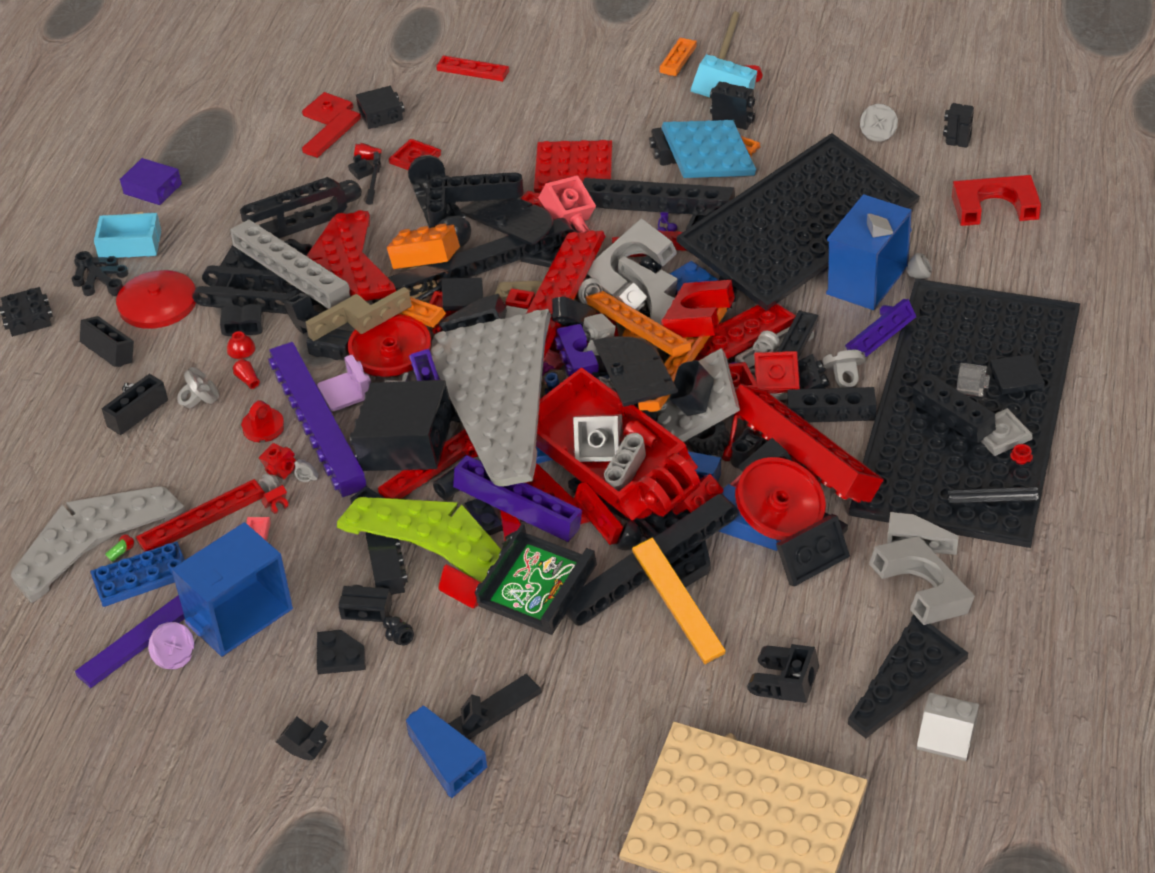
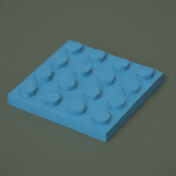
M733 120L663 122V133L683 178L755 176L756 168Z

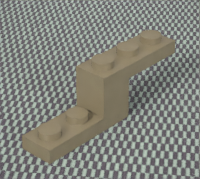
M403 287L372 305L368 304L358 294H355L306 321L308 336L311 340L315 341L347 322L360 334H363L410 308L412 304L409 290Z

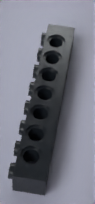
M584 178L582 182L594 201L596 208L708 216L735 198L734 187Z

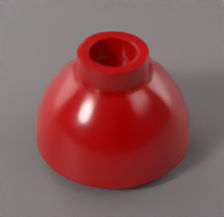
M240 331L233 333L227 343V354L235 359L247 358L255 351L253 340Z

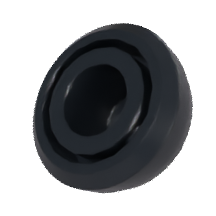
M628 520L625 523L617 542L618 549L632 550L633 547L645 541L646 536L642 535L640 527L634 521Z

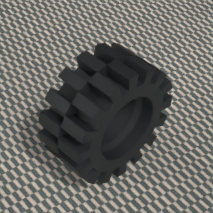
M720 421L689 438L688 441L695 453L711 456V453L717 455L718 450L723 451V446H728L730 437L724 422Z

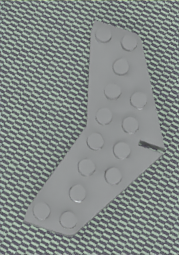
M162 486L66 502L73 516L61 505L12 570L11 577L18 589L33 603L44 596L50 590L49 585L87 551L125 531L160 519L167 522L185 513V506L167 488Z

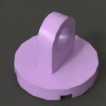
M166 622L159 625L149 639L148 649L150 656L155 664L163 669L183 667L192 657L191 653L192 649H194L192 633L186 626L176 622Z

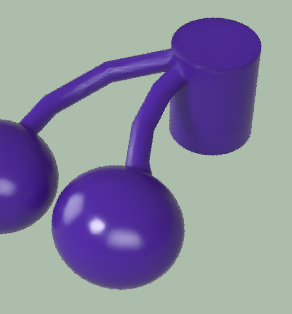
M661 212L657 230L677 231L676 224L668 223V212ZM660 221L663 224H668L667 229L660 227Z

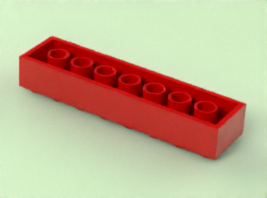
M743 384L739 385L736 390V396L740 411L734 413V415H738L739 419L749 422L747 425L753 430L762 432L764 439L769 441L773 438L791 455L794 462L806 466V469L813 476H819L821 478L820 482L829 488L833 487L837 490L835 493L845 500L851 498L858 503L861 501L871 503L884 480L767 391Z

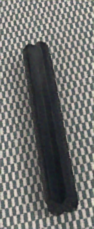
M1037 487L949 490L947 493L948 503L1031 501L1038 500L1039 497Z

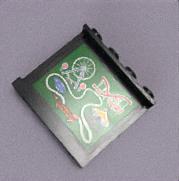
M521 524L518 530L512 533L506 548L500 551L496 563L488 569L487 576L483 582L479 583L476 587L475 595L478 606L553 635L597 565L595 551L586 548L583 554L527 534L525 525Z

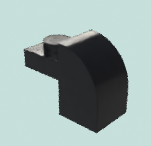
M299 293L284 301L288 315L295 327L303 334L308 332L306 321L320 314V312L314 310L310 297Z
M296 716L284 729L276 743L294 756L304 760H313L328 741L324 732L329 726L321 720L312 728Z

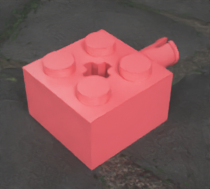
M579 176L546 183L538 198L544 208L550 212L553 220L565 218L570 225L574 226L577 233L590 231L584 221L589 220L596 205Z

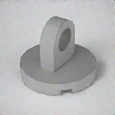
M885 104L869 106L863 111L860 118L862 133L872 141L882 142L887 140L897 129L898 119L896 113Z
M859 350L839 351L837 356L832 357V354H828L823 358V367L834 369L835 380L839 387L852 388L858 382L857 366L866 361L865 353ZM843 373L851 376V383H846L843 380Z
M191 367L184 372L187 384L179 391L178 403L186 408L194 407L201 400L213 404L219 398L218 389L211 380L207 381L204 378L206 376L204 372L198 368ZM191 393L189 400L186 401L187 395Z

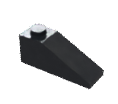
M498 293L478 299L441 320L439 324L443 331L446 332L460 327L491 322L496 319H505L507 308Z

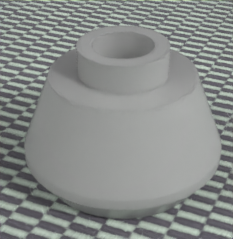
M916 253L908 261L906 270L911 278H930L932 268L924 254Z
M588 278L582 282L577 295L583 304L588 305L586 296L601 292L603 289L599 280Z

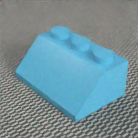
M706 54L699 64L691 92L710 98L711 89L715 88L719 81L754 89L757 70Z

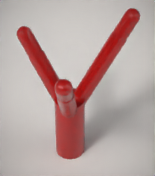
M734 415L730 441H728L729 444L725 447L722 455L724 461H730L732 443L735 441L738 415Z

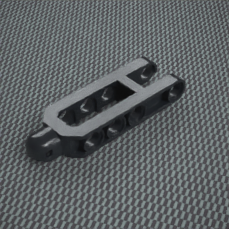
M325 177L246 204L240 209L241 219L243 222L251 220L256 223L272 217L273 220L259 224V226L277 238H282L331 221L336 214L344 213L348 207L347 203L359 199L362 190L356 181L346 180L338 183L334 179ZM334 196L328 203L319 206L314 205L310 209L301 212L297 211L293 215L284 217L285 212Z
M210 265L206 267L202 274L203 282L210 287H197L192 298L196 304L205 307L223 308L229 305L243 307L249 304H257L262 306L263 312L288 314L285 305H279L275 300H280L284 303V301L299 293L307 294L293 285H287L283 278L270 270ZM209 274L216 275L217 279L210 277ZM246 277L253 278L255 282L248 281ZM265 279L272 280L274 284L266 282ZM199 293L207 295L208 298H203ZM239 297L244 298L246 301H240ZM310 297L313 306L320 304L318 301ZM256 298L264 300L265 303L258 302Z

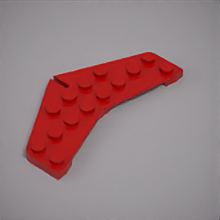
M358 210L348 214L339 213L331 219L307 256L342 280H345L350 287V296L358 294L365 301L385 298L396 292L393 282L363 253L367 229L370 226L369 211Z

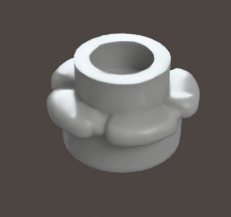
M264 474L259 480V485L267 493L277 488L279 481L274 475Z

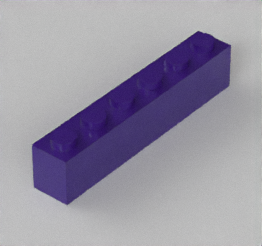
M468 455L454 469V488L566 542H569L580 529L582 510L526 483L508 486L494 485L482 462Z

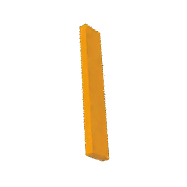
M651 538L633 547L632 552L704 665L724 655L726 650L655 540Z

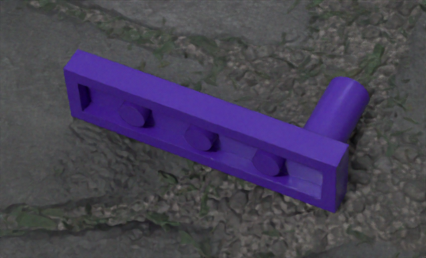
M902 299L895 306L883 305L880 308L881 317L845 345L846 349L864 352L865 357L870 355L916 318L909 299Z

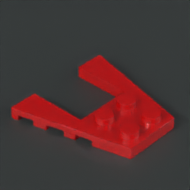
M536 463L533 480L524 483L579 508L574 502V498ZM500 510L504 540L506 541L505 537L517 531L521 524L517 517ZM583 512L580 525L590 522Z

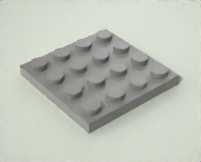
M722 349L709 354L699 361L714 378L705 413L687 416L670 400V396L661 410L657 411L656 422L683 442L740 411L727 357Z

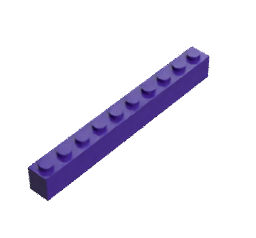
M290 342L269 349L271 358L268 359L270 368L271 370H276V379L278 383L282 382L281 386L284 395H289L290 406L292 409H296L295 414L298 421L303 422L302 427L305 435H310L309 441L312 448H317L316 454L319 462H324L325 473L327 476L332 477L331 483L334 490H339L342 498L359 492L366 486L364 472L294 343Z

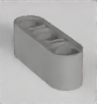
M631 433L624 438L605 470V481L617 491H620L632 481L645 459L644 440L640 434Z

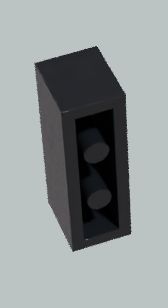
M99 316L81 320L80 343L114 367H122L125 364L132 363L134 341Z
M149 373L101 408L106 426L121 436L167 402L168 397L164 382Z
M366 532L375 586L390 589L391 595L405 593L404 583H407L408 580L406 569L400 568V566H404L402 552L397 553V550L401 549L399 539Z

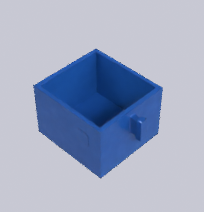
M863 194L827 238V241H829L828 290L826 294L875 310L908 266L912 210ZM870 213L886 218L893 234L872 237L867 226V214Z
M245 522L171 569L185 616V623L221 657L293 609L281 553Z

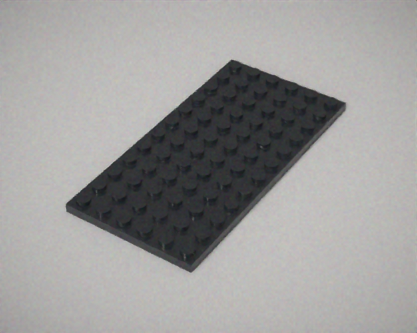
M831 133L679 234L676 242L725 280H731L734 287L767 311L829 267V241H827V238L863 194L908 209L918 203L920 196Z

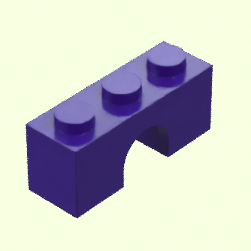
M577 324L558 328L554 344L556 350H560L562 364H566L567 376H571L581 367L590 374L599 372L598 362L593 351L583 352L587 348V337L582 325Z

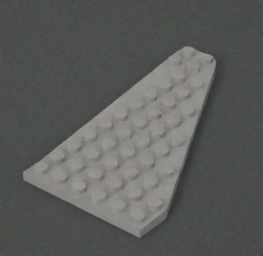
M548 309L536 310L523 315L518 314L505 319H496L487 323H478L469 327H460L451 331H442L435 334L430 352L440 379L446 381L449 397L491 482L497 486H508L533 480L537 458L536 437L544 348L551 318Z

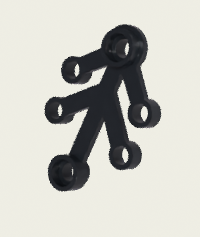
M81 251L75 255L74 263L77 270L71 279L75 287L82 286L85 296H91L95 293L94 283L96 277L107 286V290L112 296H117L123 287L122 281L118 278L111 279L106 274H117V277L124 278L129 273L127 266H118L115 256L93 257L89 252ZM96 264H106V266H96ZM88 269L89 274L85 283L83 274Z

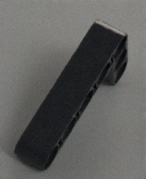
M517 172L430 179L427 187L429 225L434 228L441 220L447 218V203L521 197L524 194L522 175Z

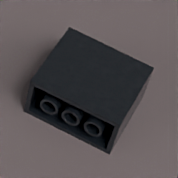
M445 380L370 383L368 391L365 392L364 403L360 406L359 417L355 420V429L350 434V443L355 448V457L363 471L438 468L454 414Z

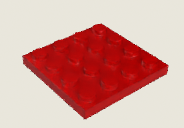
M612 140L538 142L534 192L541 193L546 183L579 176L582 182L584 178L611 179Z

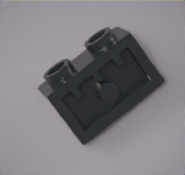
M813 354L798 361L800 389H825L830 386V382L824 374L826 368L823 367L822 360L818 361Z

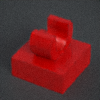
M281 485L263 494L261 502L265 508L271 506V511L274 514L278 512L277 503H281L285 509L288 507V501L285 499L287 494L285 487Z

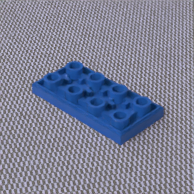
M178 541L130 558L101 566L90 571L102 606L105 607L175 583L171 569L185 559Z

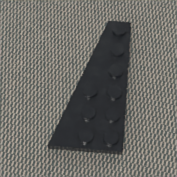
M913 614L911 622L904 628L897 644H894L879 668L877 676L870 682L867 692L860 698L848 717V725L865 739L965 662L968 659L969 653L933 625H923Z

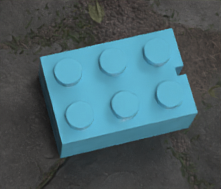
M143 213L99 216L94 237L98 257L115 256L116 258L157 256L158 242L162 232L158 214Z

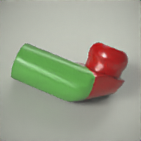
M127 534L122 535L119 538V542L105 555L114 562L123 553L133 548L134 539Z

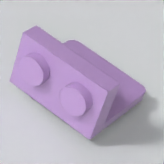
M353 355L344 357L347 373L317 384L322 397L331 411H337L365 400V392L368 391L371 380L368 374H364L361 362H357Z

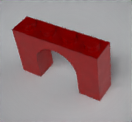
M1031 175L953 181L952 199L960 226L979 225L982 212L980 202L990 198H1000L1012 203L1016 209L1019 221L1039 220L1041 202Z
M731 280L684 283L664 318H662L661 325L682 338L715 336L720 327L716 308H730L735 299Z

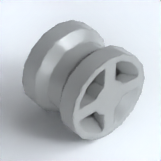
M763 331L754 343L753 348L756 353L774 352V349L779 344V338L771 331Z

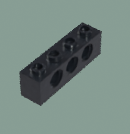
M874 387L787 390V407L808 423L875 421L877 405Z

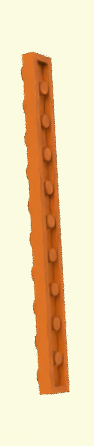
M716 308L719 322L727 312V308ZM710 336L684 337V339L691 342V351L685 352L678 357L670 355L665 363L673 382L678 367L682 363L694 361ZM670 395L638 403L639 410H648L649 412L661 410Z

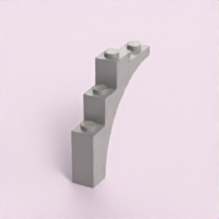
M623 256L619 259L618 274L629 283L634 282L647 296L645 302L650 311V319L661 325L662 318H664L672 301L675 299L673 296L676 294L678 279L663 270L656 274ZM653 345L662 358L666 352Z

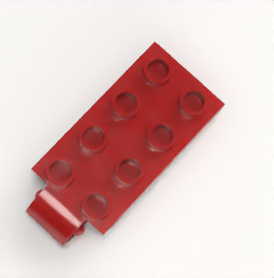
M582 367L540 399L536 447L581 482H587L595 493L631 521L635 518H646L652 512L663 517L700 487V479L695 471L698 466L689 455L685 443L634 405L623 407L615 391ZM622 414L623 433L626 425L631 420L639 421L654 435L658 436V440L653 448L644 445L646 456L634 478L624 488L617 491L605 481L604 477L605 470L611 461L580 462L575 458L573 417L580 415Z

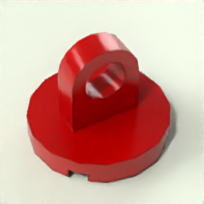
M258 400L252 405L249 413L242 420L243 435L253 442H260V440H265V442L272 441L284 430L282 414L278 410L271 408L264 401Z

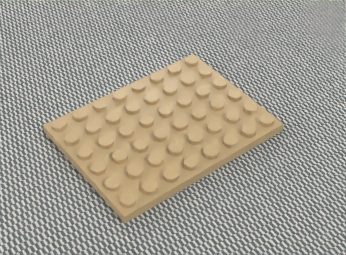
M673 722L619 857L620 860L660 873H837L868 782L867 779Z

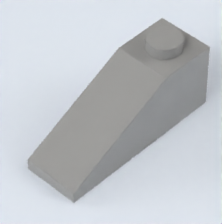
M890 512L887 543L919 536L934 553L957 555L958 535L914 514Z

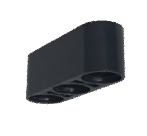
M555 297L552 299V321H557L565 327L581 324L583 328L584 319L596 315L595 309L568 297Z

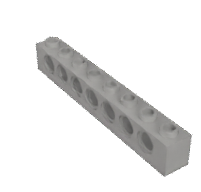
M247 220L230 229L234 247L328 309L350 298V287L345 280H342L334 273L311 260L308 256L289 246L258 224Z

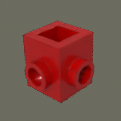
M272 443L259 456L265 471L283 480L295 469V454L286 446L283 448Z

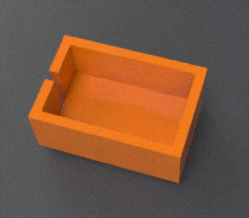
M439 224L434 228L423 226L413 231H410V229L401 230L387 246L393 269L448 262L460 245L454 225Z

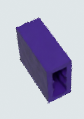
M141 158L120 178L123 194L157 205H161L182 184L179 169Z

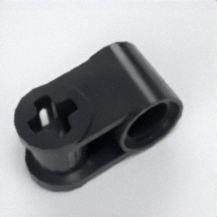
M746 429L732 443L731 464L738 468L740 464L768 440L754 434L751 429Z

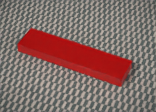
M442 56L436 65L437 71L502 82L509 73V66Z
M345 108L302 147V152L318 158L361 119L360 113Z

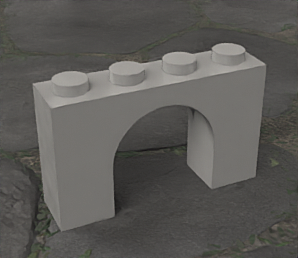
M641 218L593 261L586 278L599 280L603 291L614 297L628 284V281L616 272L619 259L623 256L628 257L639 253L646 254L661 266H664L677 254V251L671 240Z
M919 536L875 546L869 565L882 579L900 574H913L926 579L934 586V588L916 592L910 608L923 625L968 614L975 596Z

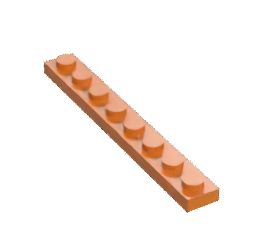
M605 291L586 296V302L589 306L671 356L678 357L685 352L691 351V342Z

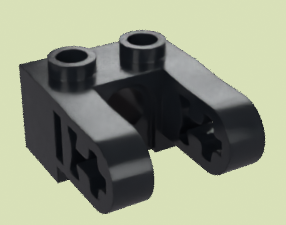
M792 644L790 648L763 646L758 656V663L764 668L782 670L781 675L752 674L747 685L749 692L760 697L807 703L819 669L815 647Z

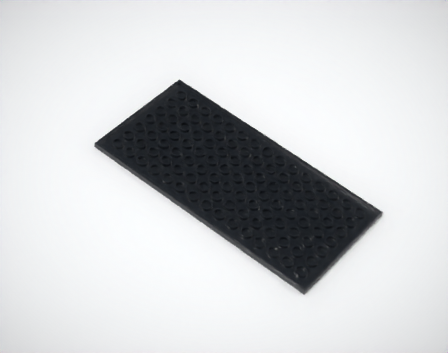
M915 279L909 302L916 318L900 331L863 459V464L884 480L871 503L866 501L858 503L852 500L848 516L889 523L890 512L914 514L959 536L1031 548L1080 303ZM1032 354L1044 380V388L1001 394L990 368V360ZM932 374L995 414L1008 408L1032 433V440L1023 444L1031 448L1033 459L1026 464H1017L1010 457L1013 448L994 456L981 441L975 443L971 439L964 437L957 430L950 428L938 418H934L924 409L917 407L913 403L912 387ZM1037 487L1039 491L1038 500L950 504L947 499L949 490Z

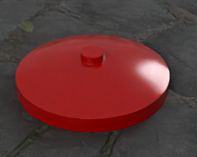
M157 270L141 274L128 281L120 289L116 298L118 313L126 323L138 328L155 329L172 325L185 318L195 307L196 303L192 298L196 289L195 285L188 276L176 271Z
M399 314L363 334H360L355 329L348 341L349 355H353L357 362H361L364 372L382 377L397 376L412 371L413 367L409 355L426 349L431 351V337L427 327L413 317Z
M768 457L751 463L742 472L735 489L736 503L746 522L759 533L775 540L782 541L820 521L825 514V496L817 479L806 468L788 459Z

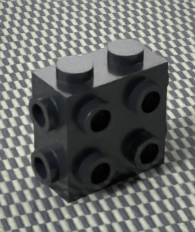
M719 81L710 92V99H712L710 108L712 121L733 120L736 128L747 130L749 125L753 124L756 116L753 112L756 101L754 89Z
M391 85L356 94L358 110L368 129L378 128L379 126L403 120L402 113L405 112L403 102H399L398 93L393 91Z
M40 287L0 297L2 306H0L2 321L5 330L10 329L12 337L52 326L50 318L53 317L47 294H42Z

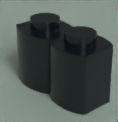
M249 304L243 307L229 305L221 309L220 328L222 335L232 336L233 333L238 331L243 332L245 335H258L263 332L264 314L261 305Z

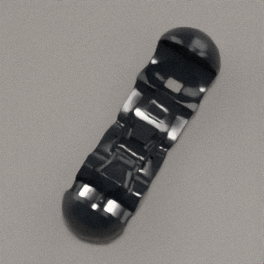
M422 155L412 161L408 169V178L424 212L428 226L433 228L429 225L427 213L428 181L432 178L449 176H446L445 167L439 158L432 155ZM456 202L447 203V218L441 220L437 225H454L460 245L459 248H461L471 237V226L466 220L465 214L461 213Z

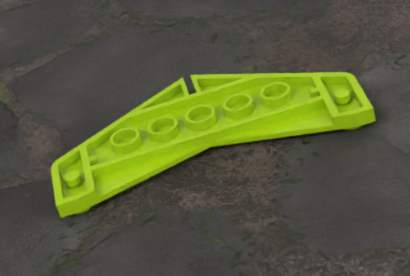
M360 497L354 500L337 521V528L349 533L359 534L363 531L412 542L441 555L463 573L481 583L487 576L490 566L494 565L498 560L501 551L499 546L462 504L455 512L458 502Z

